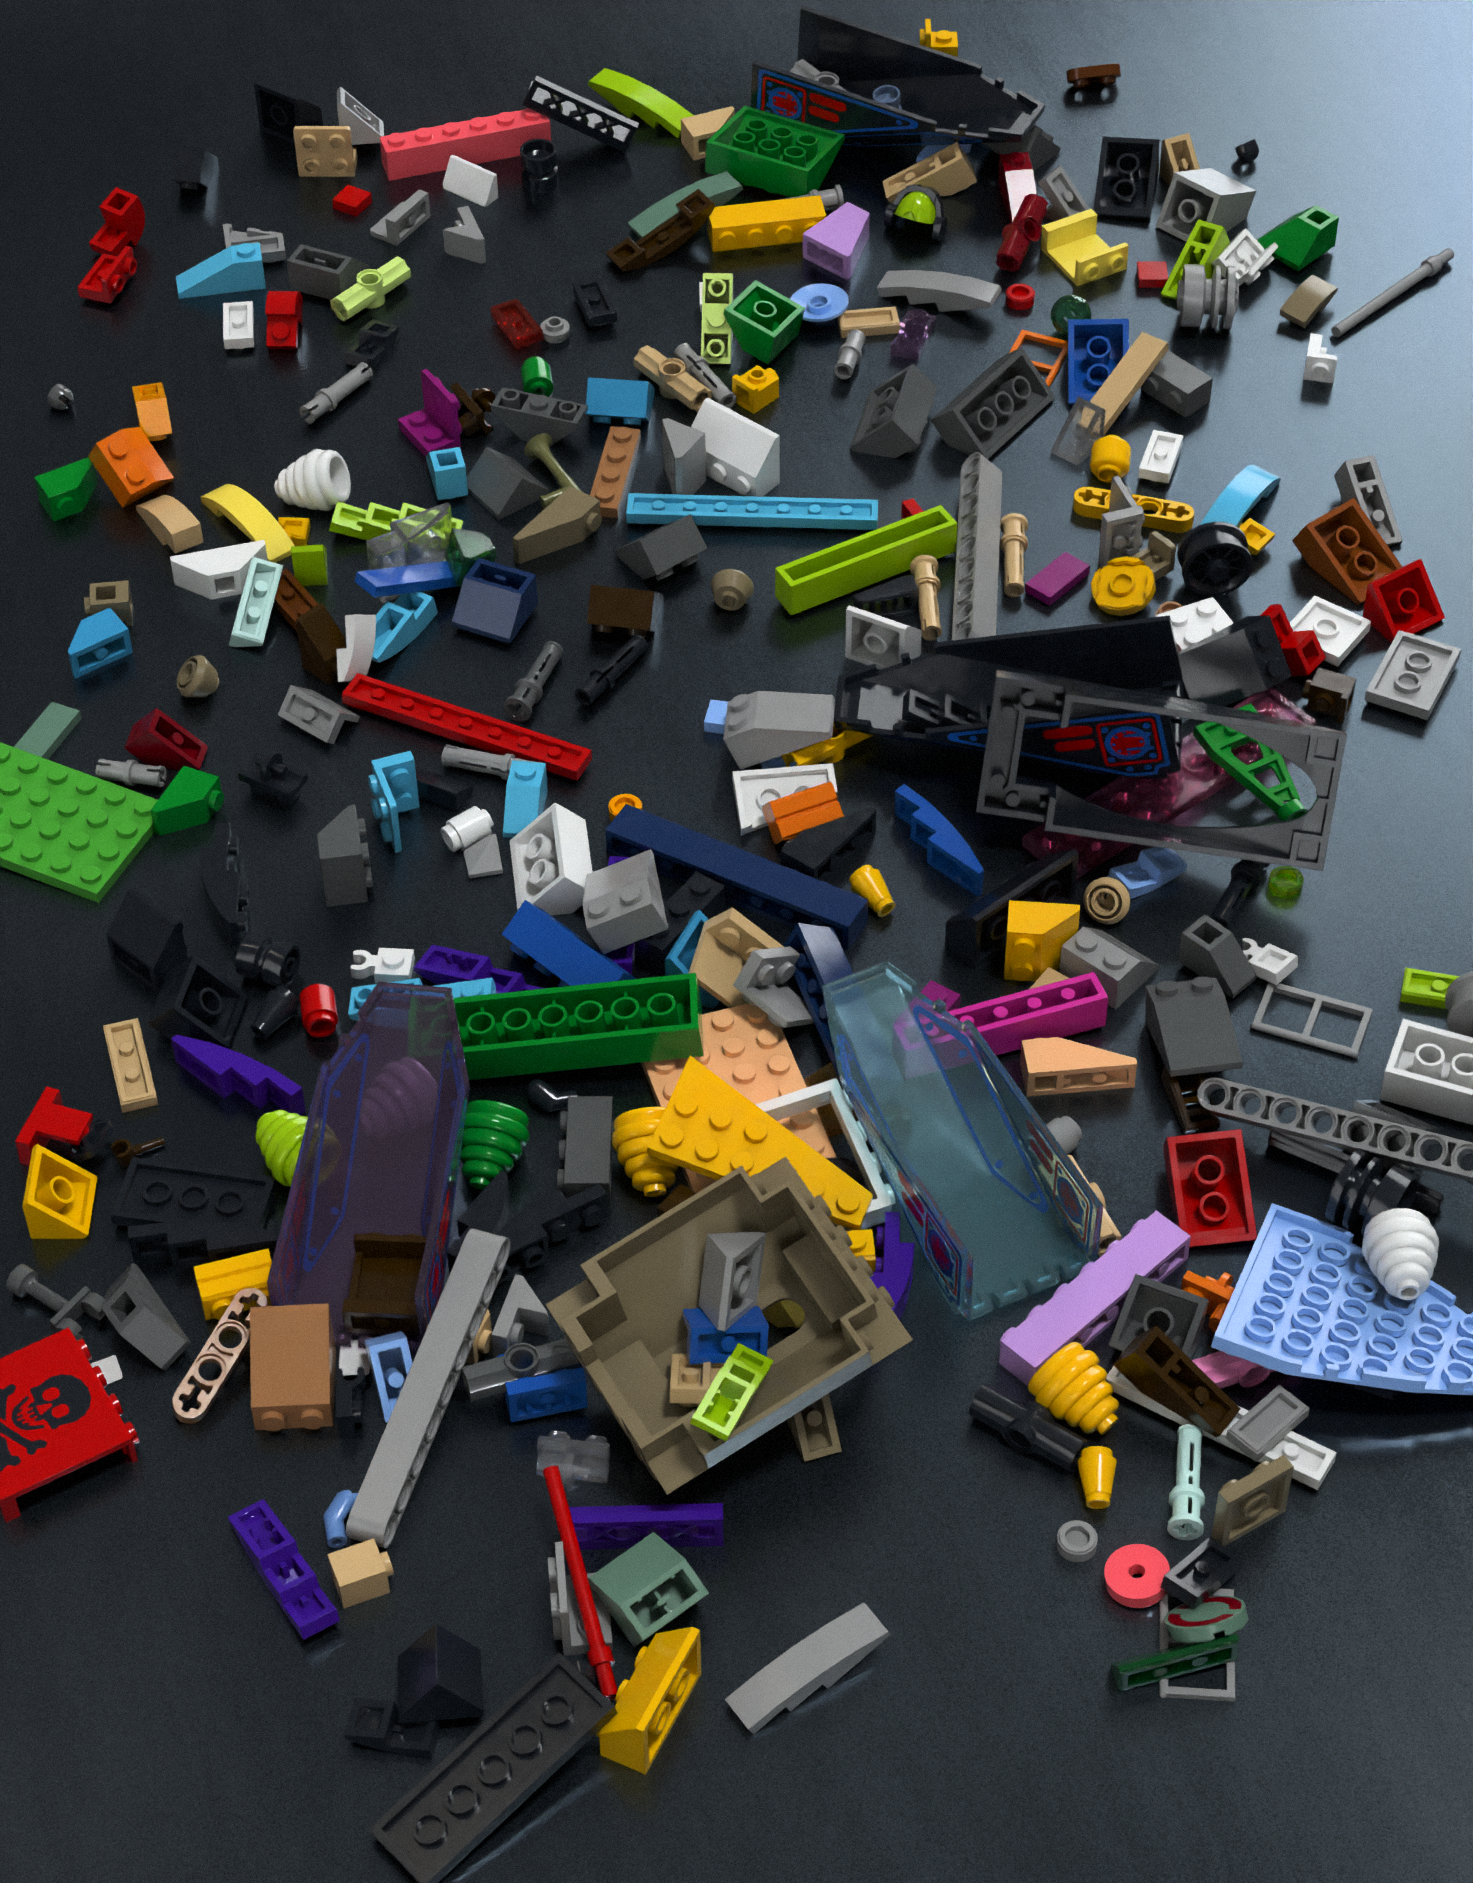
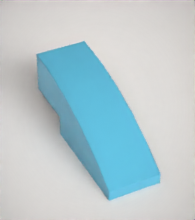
M422 592L400 594L393 604L386 601L376 614L373 661L380 663L389 659L410 644L428 626L438 613L432 596Z

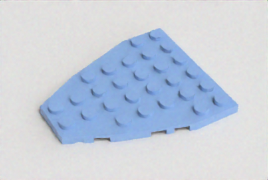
M1273 1203L1271 1204L1215 1332L1211 1345L1212 1348L1286 1375L1411 1393L1473 1395V1312L1466 1314L1455 1306L1456 1296L1431 1280L1426 1291L1416 1299L1402 1300L1393 1297L1387 1293L1385 1287L1379 1283L1378 1278L1372 1274L1362 1254V1248L1352 1242L1353 1233L1322 1220Z

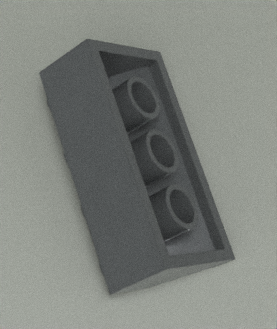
M1021 347L996 360L931 419V422L948 446L969 456L979 452L986 459H989L1053 400L1055 396Z

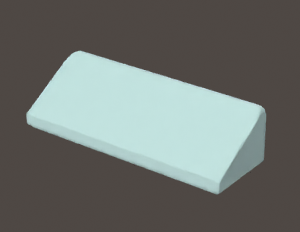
M252 557L228 646L251 647L263 645L283 565Z

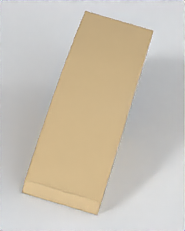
M162 495L136 505V511L162 545L168 544L175 554L204 543L201 523L177 499L168 495Z

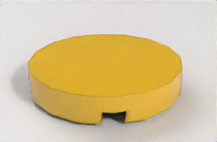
M1128 556L1108 561L1105 567L1099 568L1095 572L1091 582L1092 596L1099 609L1107 614L1116 616L1131 615L1142 610L1152 600L1156 590L1154 574L1150 567L1146 566L1139 558Z

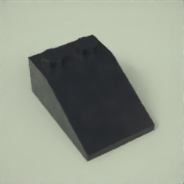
M1103 136L1094 202V212L1097 216L1151 219L1161 157L1160 139Z
M1269 615L1247 616L1178 652L1182 670V680L1179 681L1183 683V692L1187 700L1226 706L1267 690L1292 676Z

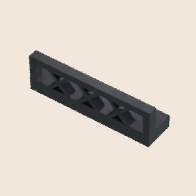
M536 76L534 81H531L523 101V106L624 153L639 123L539 76Z

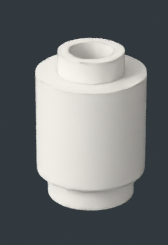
M473 806L446 821V826L442 827L440 832L444 842L452 852L459 849L464 851L492 834L491 828L494 824L491 816L485 809L480 810L478 807Z

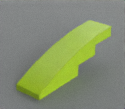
M604 68L589 80L587 84L629 119L636 114L653 129L658 124H661L677 138L681 136V119L694 116L677 102L651 86L607 68Z
M337 502L329 531L359 539L396 545L424 547L457 546L463 520L404 502L401 511L370 502L368 511Z
M738 1343L732 1355H729L722 1369L720 1368L692 1416L690 1424L727 1442L758 1392L774 1360Z

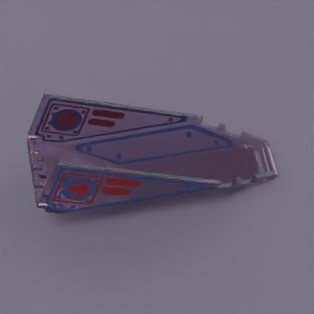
M378 982L359 1009V1019L349 1034L343 1033L339 1038V1048L329 1063L324 1061L321 1064L267 1286L272 1306L329 1303L335 1345L352 1347L354 1338H359L358 1348L366 1349L364 1340L388 1334L351 1333L345 1330L342 1308L344 1299L349 1297L355 1257L354 1234L379 1232L384 1235H406L413 1233L427 1236L414 1296L420 1335H405L410 1353L417 1354L443 1291L470 1084L452 989L447 987Z

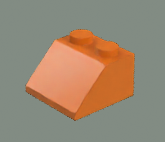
M140 427L121 429L97 442L88 455V458L122 508L174 479Z

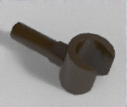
M163 1137L132 1146L129 1140L119 1139L113 1142L111 1150L121 1166L129 1167L132 1157H137L144 1152L165 1146V1141Z

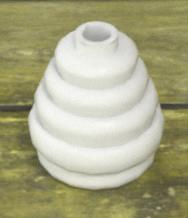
M314 449L307 455H302L296 462L291 463L287 469H283L278 475V480L275 481L274 488L277 496L282 498L288 505H296L311 510L330 511L336 507L337 502L344 503L348 500L351 492L350 473L347 464L338 452Z
M1394 1208L1376 1215L1366 1225L1362 1243V1254L1372 1274L1378 1278L1379 1283L1385 1287L1387 1293L1402 1300H1413L1424 1293L1429 1287L1437 1262L1439 1238L1425 1215L1408 1208Z

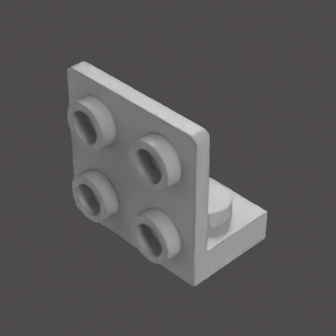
M1119 476L1112 477L1109 513L1102 514L1098 559L1101 568L1105 567L1107 562L1114 558L1135 555L1139 552V548L1143 546L1141 527L1145 523L1143 508L1136 504L1132 498L1129 486H1125Z
M791 946L753 950L733 984L743 994L742 998L747 1003L759 1007L766 1012L769 1021L778 1027L786 1028L814 1024L805 1000L784 984L794 974L796 968L794 965L800 954Z
M563 1541L555 1542L556 1557H548L554 1640H562L564 1656L586 1654L590 1649L571 1577L566 1575ZM587 1573L588 1578L594 1573ZM590 1585L605 1644L610 1646L611 1651H613L610 1612Z

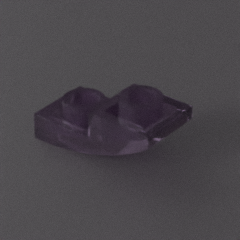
M908 310L900 321L898 335L891 343L890 355L918 361L929 342L937 316L930 315L924 310Z

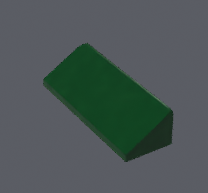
M1225 1632L1214 1635L1215 1639L1210 1642L1183 1643L1111 1663V1670L1119 1691H1124L1165 1678H1172L1237 1660L1240 1638L1237 1633L1225 1636Z

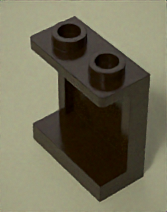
M379 1232L354 1234L355 1257L349 1297L344 1299L342 1308L346 1332L392 1334L402 1331L404 1335L423 1336L426 1315L425 1285L432 1257L430 1237L413 1233L406 1235H384Z

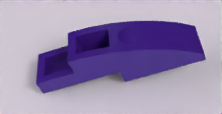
M885 1212V1227H877L876 1249L884 1250V1257H876V1271L873 1272L874 1275L870 1278L877 1289L884 1286L895 1303V1307L891 1309L900 1320L908 1302L912 1286L915 1243L899 1242L900 1212Z

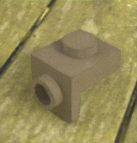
M1153 531L1149 534L1148 547L1131 557L1139 558L1146 566L1150 567L1156 581L1174 570L1176 546L1157 531Z

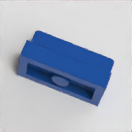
M754 1306L725 1332L718 1330L701 1308L683 1309V1320L688 1328L687 1360L689 1364H703L704 1362L725 1363L729 1355H732L738 1343L767 1357L769 1324L760 1307Z

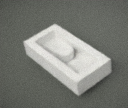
M253 301L223 303V342L225 349L254 347Z
M1153 430L1139 467L1138 478L1169 483L1183 445V435Z

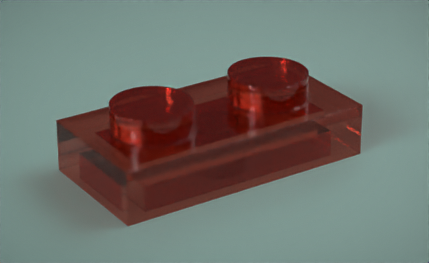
M517 298L490 307L491 317L516 349L543 340V330Z

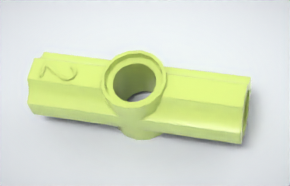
M397 256L377 270L365 269L359 272L356 277V284L330 300L331 309L335 312L337 318L345 322L364 308L373 309L382 306L385 303V294L411 277L410 268L406 265L405 260Z

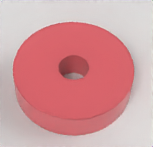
M1145 1544L1123 1546L1114 1551L1106 1561L1104 1568L1106 1589L1116 1602L1126 1607L1145 1608L1152 1606L1167 1594V1591L1161 1588L1164 1575L1170 1571L1169 1563L1166 1557L1152 1546ZM1134 1574H1142V1575H1143V1576L1140 1577V1578H1134V1577H1132V1575H1134Z

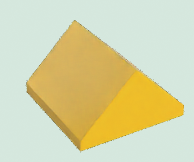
M39 1144L32 1148L22 1205L30 1238L84 1239L89 1234L98 1176Z

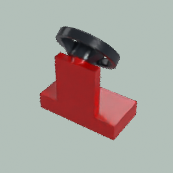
M46 1086L15 1140L20 1164L29 1166L33 1146L39 1144L45 1148L50 1139L71 1144L69 1155L75 1161L82 1162L88 1160L106 1145L113 1133L114 1126L107 1118H98L92 1121V1113L63 1106L60 1090ZM106 1126L103 1135L96 1142V1140L99 1138L100 1131ZM80 1145L85 1148V1152L77 1154Z

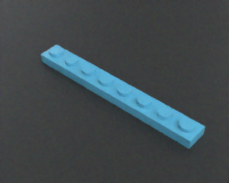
M628 493L626 521L627 523L668 524L691 514L695 524L702 526L876 530L878 500Z

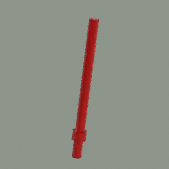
M550 1466L543 1470L560 1539L563 1541L564 1554L590 1649L586 1653L588 1662L595 1668L601 1693L610 1701L615 1699L618 1691L612 1671V1666L615 1664L611 1647L606 1646L559 1467Z

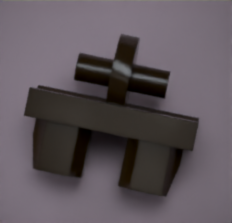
M458 382L451 385L450 388L460 404V410H458V417L460 418L458 420L466 437L468 438L479 429L486 435L491 433L493 428L484 418V413L492 412L491 405L496 398L495 394L485 387L474 389L470 397Z

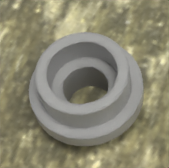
M554 316L541 323L540 332L547 342L557 344L567 339L570 325L565 319Z

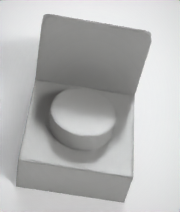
M1061 165L1053 169L1038 182L1051 202L1047 207L1044 217L1057 221L1089 210V207Z
M469 206L457 208L458 220L454 221V227L443 230L445 252L449 255L477 263H485L484 237Z
M515 1274L492 1332L495 1358L500 1354H505L510 1346L521 1343L524 1331L545 1336L550 1334L548 1313L522 1275Z

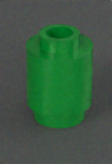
M541 357L528 358L521 367L523 391L549 397L554 389L549 364Z

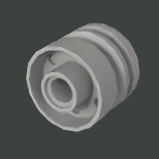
M1184 264L1182 280L1178 281L1177 310L1180 311V327L1200 328L1203 315H1209L1211 328L1216 329L1218 315H1223V329L1232 328L1233 319L1237 313L1239 283L1236 278L1235 266H1227L1225 279H1221L1220 265H1215L1212 278L1208 279L1206 278L1204 265Z

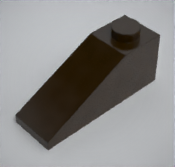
M1157 1326L1134 1338L1113 1364L1141 1393L1214 1437L1222 1434L1241 1409Z

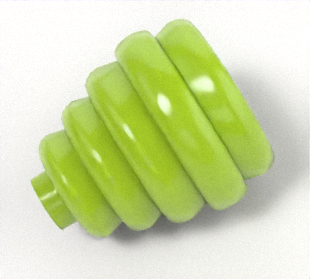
M276 1110L265 1113L260 1117L256 1125L255 1138L260 1146L261 1154L265 1158L266 1166L272 1171L273 1177L283 1186L292 1188L309 1117L300 1116L297 1113H288L285 1110ZM311 1117L293 1185L294 1190L296 1178L299 1176L297 1191L304 1190V1192L311 1190L319 1129V1121H314L313 1126V1119ZM325 1124L316 1187L330 1176L340 1156L339 1142L333 1137V1132Z

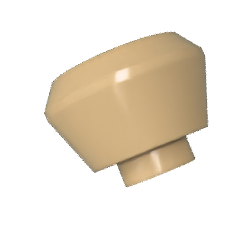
M1101 877L1091 882L1085 890L1083 898L1084 907L1088 915L1095 921L1102 924H1114L1122 920L1128 913L1130 895L1127 888L1119 880L1111 877Z

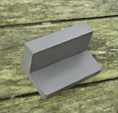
M420 189L416 191L405 202L399 203L370 229V235L398 246L430 217L429 194Z
M290 685L278 712V716L331 744L335 743L344 720L358 723L360 718L359 715L311 689Z

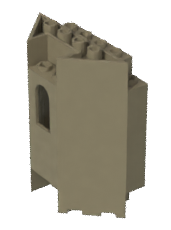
M786 1156L749 1177L743 1166H740L582 1263L580 1266L586 1280L545 1304L565 1335L564 1338L578 1362L586 1371L596 1393H600L630 1440L640 1461L644 1462L647 1470L659 1482L667 1495L913 1340L891 1309L895 1307V1303L884 1286L877 1289L870 1277L874 1274L868 1262L862 1255L857 1258L849 1248L853 1244L845 1229L841 1225L836 1228L828 1218L832 1214L821 1195L816 1197L812 1195ZM762 1232L766 1233L757 1306L763 1312L777 1302L784 1300L793 1301L803 1308L805 1319L798 1331L767 1349V1357L774 1360L772 1366L742 1419L726 1442L690 1424L691 1418L698 1406L684 1407L679 1403H670L672 1354H687L688 1328L683 1320V1309L700 1308L699 1297L707 1234Z

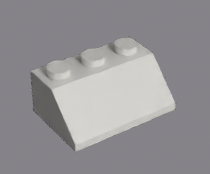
M706 398L691 428L705 433L706 476L741 495L763 497L780 483V435L714 400Z
M554 803L509 841L517 910L525 900L542 908L550 915L571 914L582 906L587 874L593 872L586 821L561 805Z

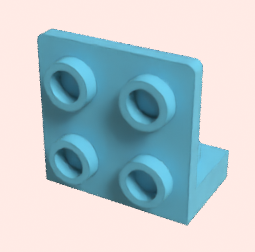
M411 751L372 760L373 775L368 776L371 793L376 797L371 799L375 819H382L380 828L385 843L391 841L395 853L402 851L398 813L419 807L415 760Z

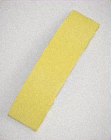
M225 484L200 497L201 502L217 517L225 515L251 539V542L264 540L268 561L276 563L291 555V547L294 544L273 515L247 491L232 484Z

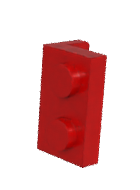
M125 246L119 256L103 253L78 285L79 297L111 304L117 294L122 291L128 279L136 272L137 261L134 259L132 247Z

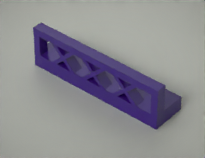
M723 1503L569 1507L580 1550L630 1549L652 1532L656 1533L671 1547L724 1546Z

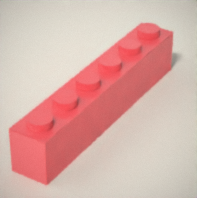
M526 108L514 112H502L488 117H475L471 120L456 123L449 122L430 128L422 127L409 132L392 133L388 136L380 137L382 165L388 180L392 181L444 171L447 169L451 155L460 157L473 164L520 156L522 144L529 140L545 139L551 141L550 120L547 116Z

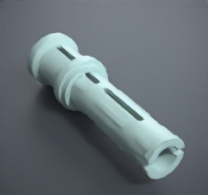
M1186 1424L1180 1426L1177 1431L1176 1486L1169 1493L1172 1517L1168 1520L1167 1530L1174 1538L1195 1540L1204 1531V1524L1200 1519V1510L1205 1504V1495L1199 1488L1203 1431L1196 1425Z

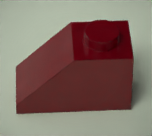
M158 708L152 710L132 726L124 749L146 765L165 766L166 769L179 771L183 766L200 770L208 748L205 743Z

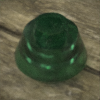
M1066 295L1054 303L1051 309V322L1059 333L1068 336V322L1064 317L1067 320L1091 319V309L1083 298L1077 295Z

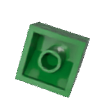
M755 280L724 309L723 315L742 350L769 364L799 334L805 307Z

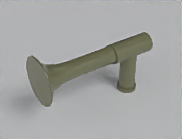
M546 433L538 434L531 438L524 449L525 456L529 459L539 458L561 486V489L539 497V502L543 509L550 505L569 486L581 491L571 476L565 472L552 455L550 447L553 440Z

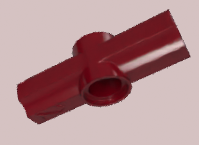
M1033 193L1026 195L1013 222L1005 225L1003 228V242L996 254L997 260L995 262L1001 270H1007L1010 273L1017 271L1031 243L1039 240L1041 236L1040 224L1047 212L1046 206L1048 204L1042 196H1037Z

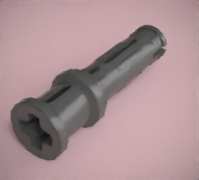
M555 641L546 642L526 677L519 679L514 685L513 695L509 696L503 704L505 713L511 719L523 722L530 718L532 706L542 698L544 683L564 653L559 643ZM544 665L545 667L542 670V672H539L541 667ZM518 705H522L519 711H516Z

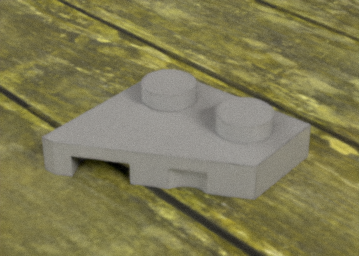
M223 224L226 248L242 243H260L263 263L286 260L283 233L261 231L248 227L247 233L234 231L232 224Z

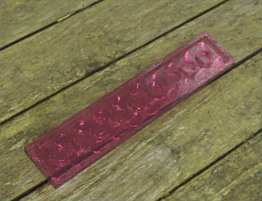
M1272 687L1252 695L1233 707L1238 709L1251 703L1260 714L1316 725V720ZM1192 732L1182 738L1181 770L1179 772L1169 773L1168 778L1153 780L1120 776L1084 799L1125 815L1168 823L1236 779L1208 756ZM1253 741L1231 750L1235 757L1247 765L1263 759L1259 746ZM1044 824L1024 835L1022 839V846L1038 860L1050 853L1075 849L1079 853L1076 879L1134 844L1045 831Z

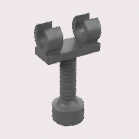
M26 1264L18 1265L7 1279L6 1288L20 1298L30 1294L58 1312L49 1321L52 1335L69 1327L76 1340L82 1339L84 1336L79 1334L82 1328L75 1321L84 1312L96 1321H100L106 1315L101 1308L104 1301L101 1295L92 1293L88 1287L84 1286L68 1301L43 1284H40L37 1271Z

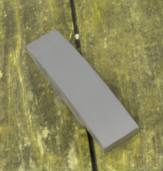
M923 270L887 271L877 286L880 297L906 295L910 305L936 302L939 312L990 308L1002 291L1000 285L973 277Z
M862 1603L795 1644L757 1672L725 1700L752 1734H755L785 1707L789 1711L795 1709L822 1684L827 1689L831 1687L891 1634L865 1603Z

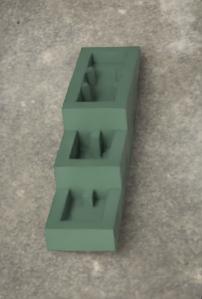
M726 171L699 180L670 194L630 220L628 224L631 230L641 239L678 213L676 204L697 189H700L715 204V207L723 206L743 190V187Z

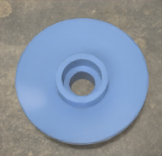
M823 283L802 287L790 298L792 301L805 307L802 320L810 322H823L837 318L846 311L849 304L848 295L843 289L835 285Z

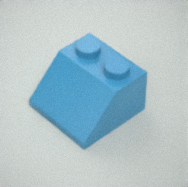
M588 377L586 395L588 411L586 415L593 418V423L611 424V419H623L624 425L641 426V421H649L655 387L649 381Z

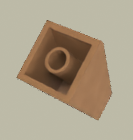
M329 1303L250 1307L251 1411L255 1430L318 1429L320 1427L334 1426L336 1345Z

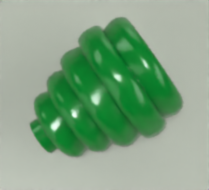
M490 1100L471 1101L466 1106V1112L464 1109L462 1119L464 1128H461L458 1147L460 1149L461 1145L460 1160L464 1164L461 1169L463 1176L470 1180L469 1185L471 1187L484 1190L501 1170L509 1173L514 1167V1162L518 1161L522 1156V1149L530 1140V1134L527 1129L529 1119L526 1113L511 1105Z

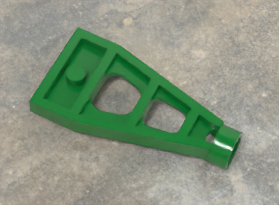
M1251 703L1238 708L1258 713ZM1207 721L1195 726L1193 736L1208 756L1271 808L1280 821L1289 820L1307 812V809L1300 802L1299 794L1281 754L1241 732L1216 722ZM1253 741L1259 746L1263 759L1247 765L1235 757L1231 750ZM1272 769L1280 784L1267 789L1255 778V775Z

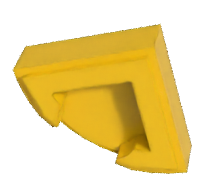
M278 517V523L287 533L295 546H307L311 527L310 518Z

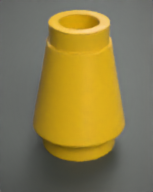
M865 865L857 869L850 876L851 891L868 899V906L879 917H883L893 911L896 904L878 869H874L871 865Z
M1103 1446L1084 1448L1081 1451V1457L1077 1460L1086 1506L1091 1509H1104L1110 1506L1117 1460L1113 1457V1451L1110 1448Z

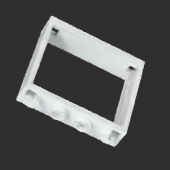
M837 1078L755 1104L778 1121L831 1103L865 1183L873 1194V1200L860 1230L885 1222V1212H892V1205L896 1204L895 1196L891 1186L888 1183L883 1184L879 1175L881 1173V1165L875 1152H869L865 1143L867 1141V1133L861 1120H855L852 1114L854 1106L847 1089H841ZM843 1227L845 1231H852L851 1229Z

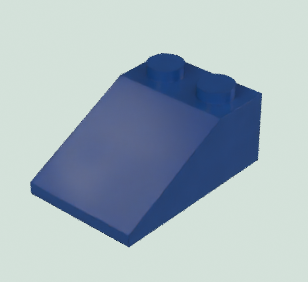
M1129 319L1068 320L1069 405H1087L1129 350Z

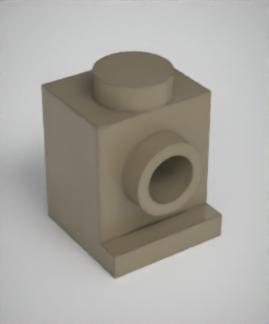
M129 581L90 583V597H84L86 616H92L107 608H111L122 622L126 621V626H133V602Z

